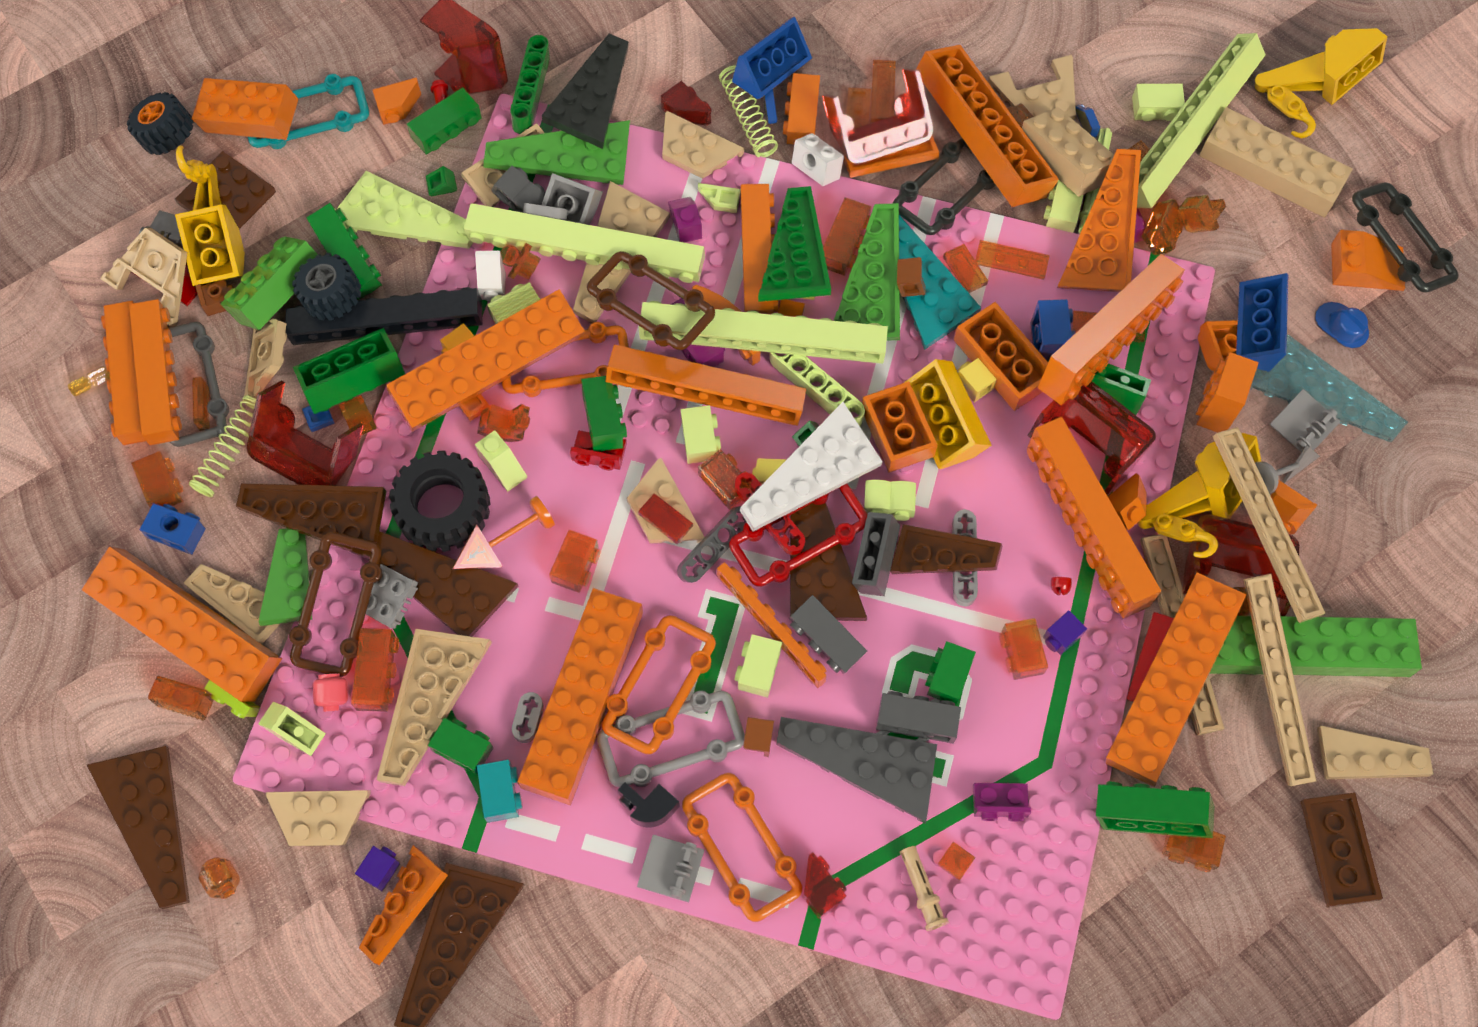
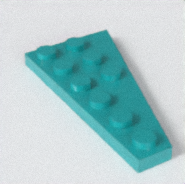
M899 215V259L917 257L922 259V278L926 286L925 295L906 296L903 299L912 315L916 331L919 332L923 348L926 350L955 330L959 325L979 313L981 306Z

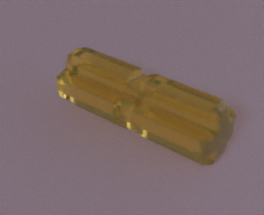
M101 366L88 373V377L82 376L69 383L67 386L71 394L78 396L91 389L92 385L97 386L110 379V373L106 367Z

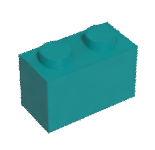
M509 759L477 765L483 814L486 822L490 823L519 817L518 809H522L523 805L520 792L516 793L514 783H518L519 779L517 767H512Z

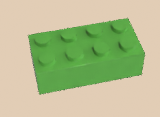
M286 236L278 239L273 245L274 248L257 261L258 265L252 271L242 276L241 283L225 294V299L221 305L239 324L260 330L294 294L292 284L293 280H296L294 277L295 273L300 271L299 267L302 264L305 265L307 263L306 260L309 258L314 259L318 255L305 240Z

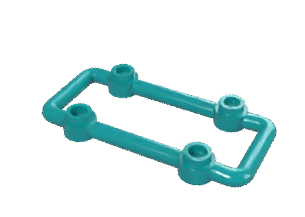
M329 74L325 78L324 83L292 91L299 99L323 92L338 95L343 91L344 87L353 85L360 113L351 115L346 111H339L336 113L334 120L289 131L287 140L257 139V137L247 136L250 145L255 148L270 146L273 149H281L289 140L336 128L341 132L350 131L354 124L363 122L369 117V107L361 80L355 76L341 78L336 74Z

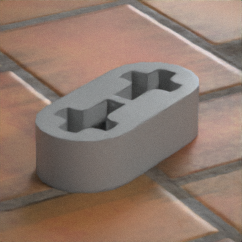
M524 203L523 213L567 221L568 209Z
M528 692L520 698L512 724L513 736L521 743L531 742L535 738L544 705L541 697L534 692ZM531 699H534L538 707H533L530 715H527L528 708L525 703H530ZM525 720H528L527 725L531 732H526L524 736H521L518 728H523Z

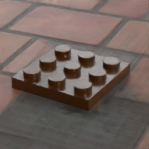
M224 151L210 163L214 165L217 172L221 204L227 206L240 229L276 193V190L271 184ZM193 181L175 198L177 204L188 212L193 211L197 182Z

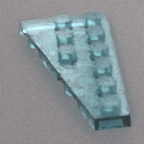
M1287 335L1286 355L1270 372L1257 369L1250 390L1254 388L1265 392L1264 395L1273 398L1275 396L1286 400L1288 404L1304 389L1327 410L1330 408L1334 409L1338 413L1336 418L1341 421L1340 424L1346 426L1350 424L1362 429L1364 433L1388 442H1392L1408 423V421L1290 335Z

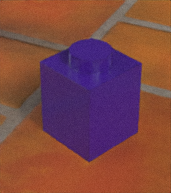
M1068 610L1047 629L1043 638L1051 651H1057L1062 655L1084 635L1087 628Z
M373 846L355 872V875L382 892L400 865L394 859L397 854L385 846L381 850Z

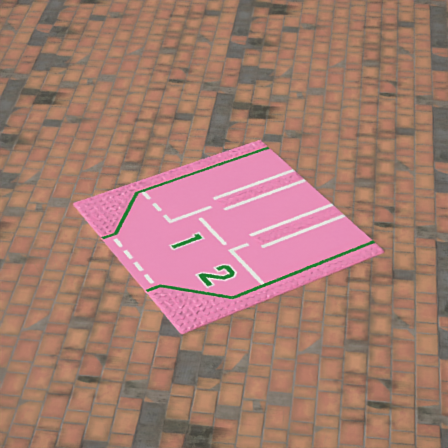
M501 94L499 96L472 165L484 158L486 142L511 139L519 135L512 129L510 109L514 96L508 94ZM539 102L534 125L537 123L544 133L561 131L542 122V114L550 105ZM609 120V123L618 122L614 120ZM634 125L629 126L624 183L619 186L670 212L669 201L691 197L696 203L702 223V239L685 242L704 246L705 260L700 281L686 283L680 281L679 278L669 277L670 280L688 291L692 290L694 285L707 288L721 295L744 312L741 195L737 213L713 210L698 191V183L741 189V184H769V193H774V207H770V213H775V228H771V234H776L787 189L811 186L830 279L831 295L816 296L815 300L803 298L787 300L805 303L803 316L810 319L829 318L834 321L850 272L856 261L860 244H862L866 233V227L874 205L892 204L899 195L900 190L840 176L839 180L822 186L793 164L761 156L756 157V155L745 152L741 157L736 156L727 161V165L714 170L712 174L702 179L663 160V132ZM526 173L527 179L533 184L537 183L545 191L547 190L551 176ZM570 179L603 192L596 213L590 223L592 226H597L610 183ZM465 182L454 213L466 219L471 203L484 204ZM918 195L914 202H905L902 206L929 226H932L935 223L938 211L943 208H951L954 204ZM501 200L495 206V208L513 211L510 206ZM964 207L955 216L952 228L947 230L941 229L935 235L924 234L903 218L981 306V311L996 302L1031 343L1030 322L1038 300L1068 299V307L1073 310L1071 330H1074L1076 333L1119 293L1057 288L1080 234L969 207ZM670 212L669 220L656 238L679 242ZM487 242L482 244L473 243L469 249L441 244L422 292L426 294L436 293L440 290L454 291L466 287L477 288L478 290L475 252L500 251L506 273L505 294L511 292L514 286L518 284L524 285L530 282L540 299L560 289L573 310L586 262L577 259L575 261H568L556 255L547 257L535 251L521 252L516 248L508 246L506 248H499ZM1134 248L1131 281L1160 254ZM1166 256L1185 269L1181 277L1183 283L1173 294L1175 296L1173 303L1167 309L1164 307L1155 321L1150 320L1143 333H1136L1133 342L1128 347L1124 345L1116 359L1110 358L1108 360V363L1151 379L1146 398L1137 415L1079 393L1073 400L1068 399L1061 406L1042 392L1014 411L994 388L975 403L971 400L991 442V447L972 459L944 469H938L934 458H930L890 473L887 471L864 417L860 428L883 462L880 467L847 483L863 508L866 480L909 481L916 483L914 518H909L907 521L897 520L900 524L894 555L903 524L952 533L954 516L958 511L964 509L970 510L976 516L978 539L1002 543L1003 547L997 570L977 571L978 593L976 600L970 606H960L955 602L953 597V572L891 574L890 572L885 597L860 594L858 591L867 615V621L839 622L867 652L844 674L841 671L838 673L833 671L826 663L829 659L823 652L818 655L808 645L811 640L804 633L801 636L798 635L790 626L792 623L789 619L790 576L785 582L777 583L772 581L765 586L757 587L749 581L730 548H728L697 582H683L678 577L677 569L685 557L699 544L697 540L682 541V543H671L669 541L649 543L627 502V497L654 463L662 458L705 537L732 508L744 504L734 488L735 479L739 474L745 472L752 474L758 458L787 460L799 447L792 436L808 421H814L820 426L830 415L806 394L798 426L710 406L711 414H716L718 428L714 429V435L720 437L721 451H717V460L688 464L681 421V409L708 405L617 385L619 399H616V403H621L623 418H620V422L626 425L627 437L623 439L627 440L621 469L608 471L601 469L597 465H579L572 461L570 450L571 447H574L578 430L589 432L582 396V384L541 390L538 396L528 397L524 393L509 394L503 389L502 384L499 383L481 393L491 409L471 422L458 406L413 432L388 393L387 387H385L347 486L385 488L387 492L380 532L414 544L412 540H408L403 535L390 509L389 493L391 489H394L392 485L394 477L401 476L399 470L404 465L406 467L411 465L410 460L414 457H417V459L423 458V453L431 452L432 455H436L437 451H446L449 456L452 452L460 454L462 460L463 458H468L472 461L473 466L477 467L481 472L491 503L488 506L490 510L489 518L484 519L485 527L481 531L487 542H490L532 516L534 512L529 502L535 496H538L545 505L555 523L553 527L546 529L538 519L492 547L493 552L503 567L478 568L516 582L519 586L474 634L473 637L490 639L492 644L446 718L451 722L455 718L467 725L466 730L475 733L477 730L490 737L489 742L492 744L493 750L485 764L509 759L512 767H517L518 777L520 776L533 740L528 743H521L513 736L512 724L519 700L528 692L538 694L544 705L541 716L542 720L593 588L641 603L643 609L642 618L613 694L619 693L646 646V632L656 628L663 617L667 615L676 616L710 633L716 641L715 648L710 655V669L708 672L699 675L685 702L689 701L693 693L697 691H705L708 694L726 691L733 698L744 733L746 732L748 717L774 721L769 757H764V752L745 750L742 746L738 750L729 752L727 757L721 762H713L707 759L653 777L650 784L645 787H638L634 784L629 785L645 800L657 785L660 784L679 801L680 807L665 823L656 827H642L631 821L630 815L635 809L632 808L629 811L619 802L621 797L619 796L618 789L620 787L611 784L608 778L597 737L571 806L523 790L518 783H514L516 793L520 792L523 805L522 809H518L519 817L487 823L483 814L478 776L437 755L429 747L405 786L381 783L377 781V776L415 629L456 634L414 598H407L411 604L404 603L403 607L408 610H401L405 614L400 622L401 624L397 625L395 629L389 628L365 614L359 641L362 644V652L357 658L353 659L350 672L342 677L347 681L348 700L345 704L339 705L338 711L323 712V706L319 707L314 704L312 684L316 679H319V675L324 674L298 668L291 663L290 653L293 644L288 635L280 656L283 659L274 671L234 773L233 782L264 793L371 790L369 798L366 799L360 811L358 820L1052 1020L1059 1019L1063 1008L1100 829V823L1096 818L1098 784L1106 785V782L1110 781L1112 766L1105 764L1106 757L1121 728L1145 609L1122 619L1120 613L1114 611L1109 593L1100 586L1096 570L1089 566L1086 552L1083 547H1079L1076 543L1072 527L1065 523L1062 509L1059 504H1055L1052 500L1051 490L1048 484L1041 480L1036 463L1029 459L1027 447L1036 427L1062 417L1107 496L1135 473L1140 475L1147 492L1146 505L1170 490L1200 346L1198 333L1200 332V326L1205 322L1215 269L1210 266ZM630 273L616 293L618 301L640 315L642 302L658 301L662 304H672L681 298L646 275L637 277ZM901 294L900 340L886 342L883 364L806 356L861 403L864 396L904 383L935 359L953 361L957 372H959L958 369L965 362H972L954 341L956 329L924 350L919 332L916 331L912 315L907 309ZM482 300L483 325L467 327L474 336L496 324L488 311L487 304L490 303L489 301ZM778 300V310L781 300ZM614 309L611 311L604 310L596 321L603 323L605 326L619 325L623 327L627 333L629 348L688 361L681 350L674 349L670 345L665 347L659 346L652 340L640 339L639 325ZM575 315L584 330L588 329L589 325L592 324ZM456 328L406 333L398 354L405 374L441 355L443 347L440 340ZM607 336L606 340L602 343H593L590 339L574 341L511 376V384L522 383L523 379L527 376H535L539 380L592 373L600 365L608 366L613 345H619L618 336ZM725 348L724 362L715 367L794 385L771 365L769 360L770 352L761 351L760 362L752 366L748 359L744 360L741 357L738 349ZM775 353L778 356L786 355L782 353ZM802 367L793 368L795 371L804 370ZM820 382L811 383L813 386L816 387L822 385ZM837 397L829 398L833 402L840 401ZM850 412L853 417L859 416L855 412ZM494 430L510 448L528 477L508 492L478 456L475 447L477 442ZM741 481V489L746 487L751 492V497L754 494L750 489L751 482L745 483ZM438 485L423 494L417 509L425 517L443 518L452 514L460 506L464 495L462 490L455 486ZM839 489L829 493L826 505L835 529L842 523L852 525L859 521V518ZM736 513L738 519L734 523H727L734 526L737 522H744L741 513ZM962 517L960 521L963 524L962 533H966L967 525L970 522H967L966 518ZM781 520L772 527L781 529L784 527L785 522ZM1135 524L1127 531L1146 563L1140 539L1158 535V533L1154 530V527L1142 529L1138 524ZM725 528L720 529L718 532V538L721 542H726L729 539V532ZM788 528L785 534L789 538L788 545L790 546V536L788 535L790 528ZM766 529L760 540L755 542L746 540L739 544L759 577L769 572L770 566L774 561L782 560L787 562L790 560V554H787ZM864 530L855 534V539L850 545H841L852 576H854ZM330 545L328 553L332 557V565L329 569L323 571L312 612L313 619L310 620L308 626L312 633V639L309 644L303 646L300 657L341 667L343 655L340 652V645L343 640L349 638L364 582L361 578L360 570L369 561L362 556ZM456 545L451 546L450 551L442 552L441 548H437L435 552L457 560L464 546L457 549ZM709 546L703 547L701 550L702 558L705 560L711 559L713 555L712 549ZM697 562L692 567L686 566V569L688 571L686 573V576H694L692 570L697 565H701L702 567L703 565ZM725 562L729 567H735L742 576L741 581L746 586L751 585L756 590L759 601L763 605L767 603L775 612L774 617L779 623L784 622L792 631L791 636L796 642L801 641L808 648V655L814 661L818 660L822 663L827 671L825 673L827 675L826 682L817 689L781 648L768 698L738 690L739 681L734 679L738 665L743 666L745 657L741 656L745 641L750 642L752 634L774 639L717 577V568ZM972 571L960 572V574L965 576L972 573ZM1051 578H1072L1070 592L1067 595H1062V593L1059 596L1056 595L1051 588ZM968 582L964 583L963 590L959 593L964 596V599H968L969 595H971L967 593ZM1069 610L1087 630L1077 642L1060 655L1057 651L1053 652L1047 647L1043 636L1047 629ZM299 621L293 622L292 628L298 626ZM671 625L668 626L664 633L665 646L659 651H654L627 698L628 710L624 715L636 718L670 707L691 670V656L696 651H702L705 642ZM946 641L976 652L957 704L958 707H961L957 738L954 744L876 730L880 700L883 693L887 694L888 691H896L902 693L903 697L923 696L929 698L931 702L939 703L941 701L928 696L929 687L925 686L929 672H935L938 664L933 661L938 647L943 649ZM531 699L530 703H525L528 708L527 715H530L533 707H538L534 699ZM719 701L711 704L710 709L702 714L692 710L677 715L673 722V736L668 740H663L659 749L653 754L641 753L612 737H608L619 776L631 774L634 766L638 764L652 767L707 749V745L712 740L719 739L725 743L735 740L723 702ZM272 702L288 707L326 733L312 756L283 741L258 724ZM616 717V719H615V721L613 722L612 725H615L616 720H617L619 717ZM781 717L937 744L926 824L918 821L917 818L896 809L895 806L845 782L831 772L828 773L807 759L804 760L776 745ZM525 720L523 728H518L521 736H524L526 732H531L527 725L528 720ZM654 723L637 728L633 737L649 744L654 736ZM724 773L736 775L743 787H748L754 792L755 807L784 855L790 856L795 860L797 865L795 873L803 886L800 897L759 922L748 920L740 907L730 903L728 897L730 889L700 838L689 833L687 828L688 818L682 809V801L686 795ZM727 783L692 805L697 814H702L707 818L709 822L708 832L737 882L748 887L750 891L749 902L753 909L757 911L790 891L792 887L787 879L780 878L776 874V861L747 812L739 809L734 804L733 796L735 792L730 784ZM973 784H1028V804L1031 807V814L1027 818L1024 817V821L1019 822L1008 821V817H997L998 820L982 821L981 817H974ZM653 835L684 844L690 842L697 845V848L704 849L689 902L637 887ZM911 846H916L933 893L939 896L940 908L944 918H948L949 921L945 926L931 931H926L925 929L926 921L921 909H918L916 905L918 901L917 894L900 855V851Z

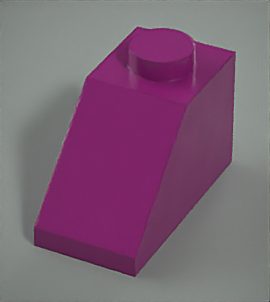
M691 197L669 201L668 205L679 242L685 243L702 239V223L694 200Z

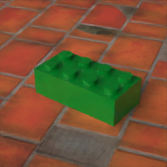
M384 328L293 367L314 414L327 411L334 405L349 401L357 395L372 391L382 384L392 382L405 375L398 355Z
M1106 782V785L1098 784L1096 818L1103 830L1213 838L1215 806L1210 792H1206L1203 788L1191 787L1189 791L1178 790L1177 787L1163 785L1161 789L1150 788L1149 785L1141 783L1133 784V787L1122 786L1119 782Z

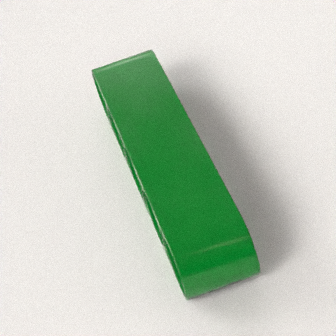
M534 35L528 40L510 109L512 129L518 134L523 133L534 125L550 60L548 39L543 35Z

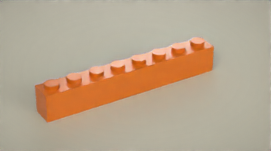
M615 344L609 359L605 381L795 426L799 424L806 394V388L780 383L770 379L754 377L748 374H741Z

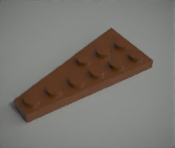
M241 483L236 507L241 511L320 541L326 533L337 532L377 543L387 491L384 487ZM331 542L333 546L370 559L371 551Z
M826 502L822 505L812 503L790 515V519L805 537V546L801 553L835 534L836 529ZM790 537V546L795 545L798 547L799 539L793 540ZM841 544L835 545L790 571V616L813 595L838 621H867V615L858 590L852 584L853 576ZM790 555V559L796 557L797 555Z
M379 531L377 544L382 550L379 566L383 564L403 576L417 581L416 587L418 590H416L413 598L457 635L473 637L519 587L516 582L478 568L452 569L457 560Z
M163 746L87 764L159 908L167 909L190 903L169 748Z
M449 863L445 864L444 872L448 876L437 889L394 1023L395 1027H427L523 889L524 883Z

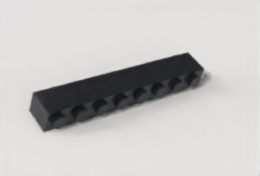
M469 287L454 291L440 290L436 293H415L408 296L393 295L389 298L380 299L368 298L358 301L356 306L351 307L352 310L349 313H343V317L340 318L336 316L334 320L314 318L306 311L303 305L286 309V334L292 345L358 339L384 328L387 335L457 328L463 323L466 327L483 325L482 299L477 288Z

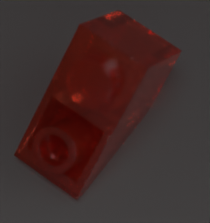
M682 80L661 95V109L665 113L669 111L695 125L708 126L711 124V107L706 101H702L697 96L695 90L691 86H687Z
M812 852L807 860L803 899L820 920L845 901L847 895L844 892L847 889L838 877L833 879L827 871L830 867L821 855L817 857Z

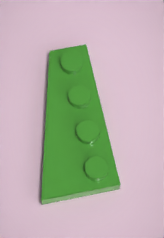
M286 528L279 529L258 621L260 626L300 620L310 579L306 535L295 530Z

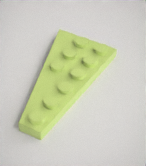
M365 171L338 206L348 219L345 221L347 227L352 226L355 232L362 230L379 236L407 239V237L416 238L420 242L436 241L441 242L442 245L467 249L474 243L467 238L464 231L465 218L368 171Z

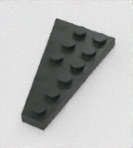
M609 33L542 114V122L603 149L629 42Z

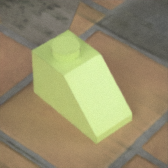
M495 430L475 444L478 456L507 492L528 478L510 448Z
M272 702L258 723L278 738L312 756L326 734L288 707Z

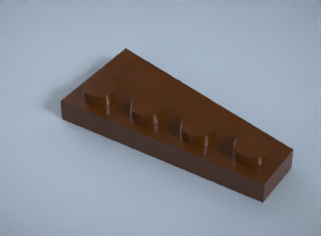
M903 524L890 572L891 574L997 570L1003 546L1002 543Z

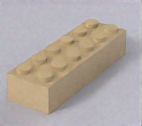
M1227 107L1214 126L1199 155L1324 218L1330 211L1353 168Z

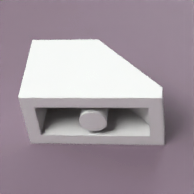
M476 251L478 292L482 300L490 302L497 295H505L506 273L500 251Z

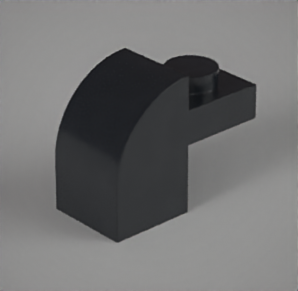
M626 782L618 789L619 796L621 797L619 802L629 811L632 808L635 809L630 815L631 821L642 827H656L665 823L680 807L679 801L660 784L657 785L645 800Z

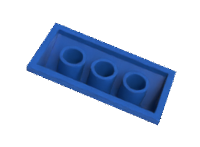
M791 17L738 57L732 82L756 99L762 98L812 59L795 17Z
M1288 273L1239 282L1236 354L1259 362L1257 369L1270 372L1286 355Z

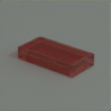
M655 493L638 511L639 516L676 544L693 527V523Z

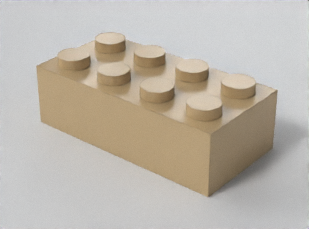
M1057 107L1023 122L1022 130L1058 179L1078 197L1101 187L1114 154L1063 110Z

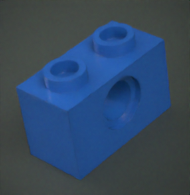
M153 503L139 530L147 539L192 555L206 528L200 522V518L192 513L186 512L184 515L168 504L160 506ZM178 523L176 529L169 531L172 525Z

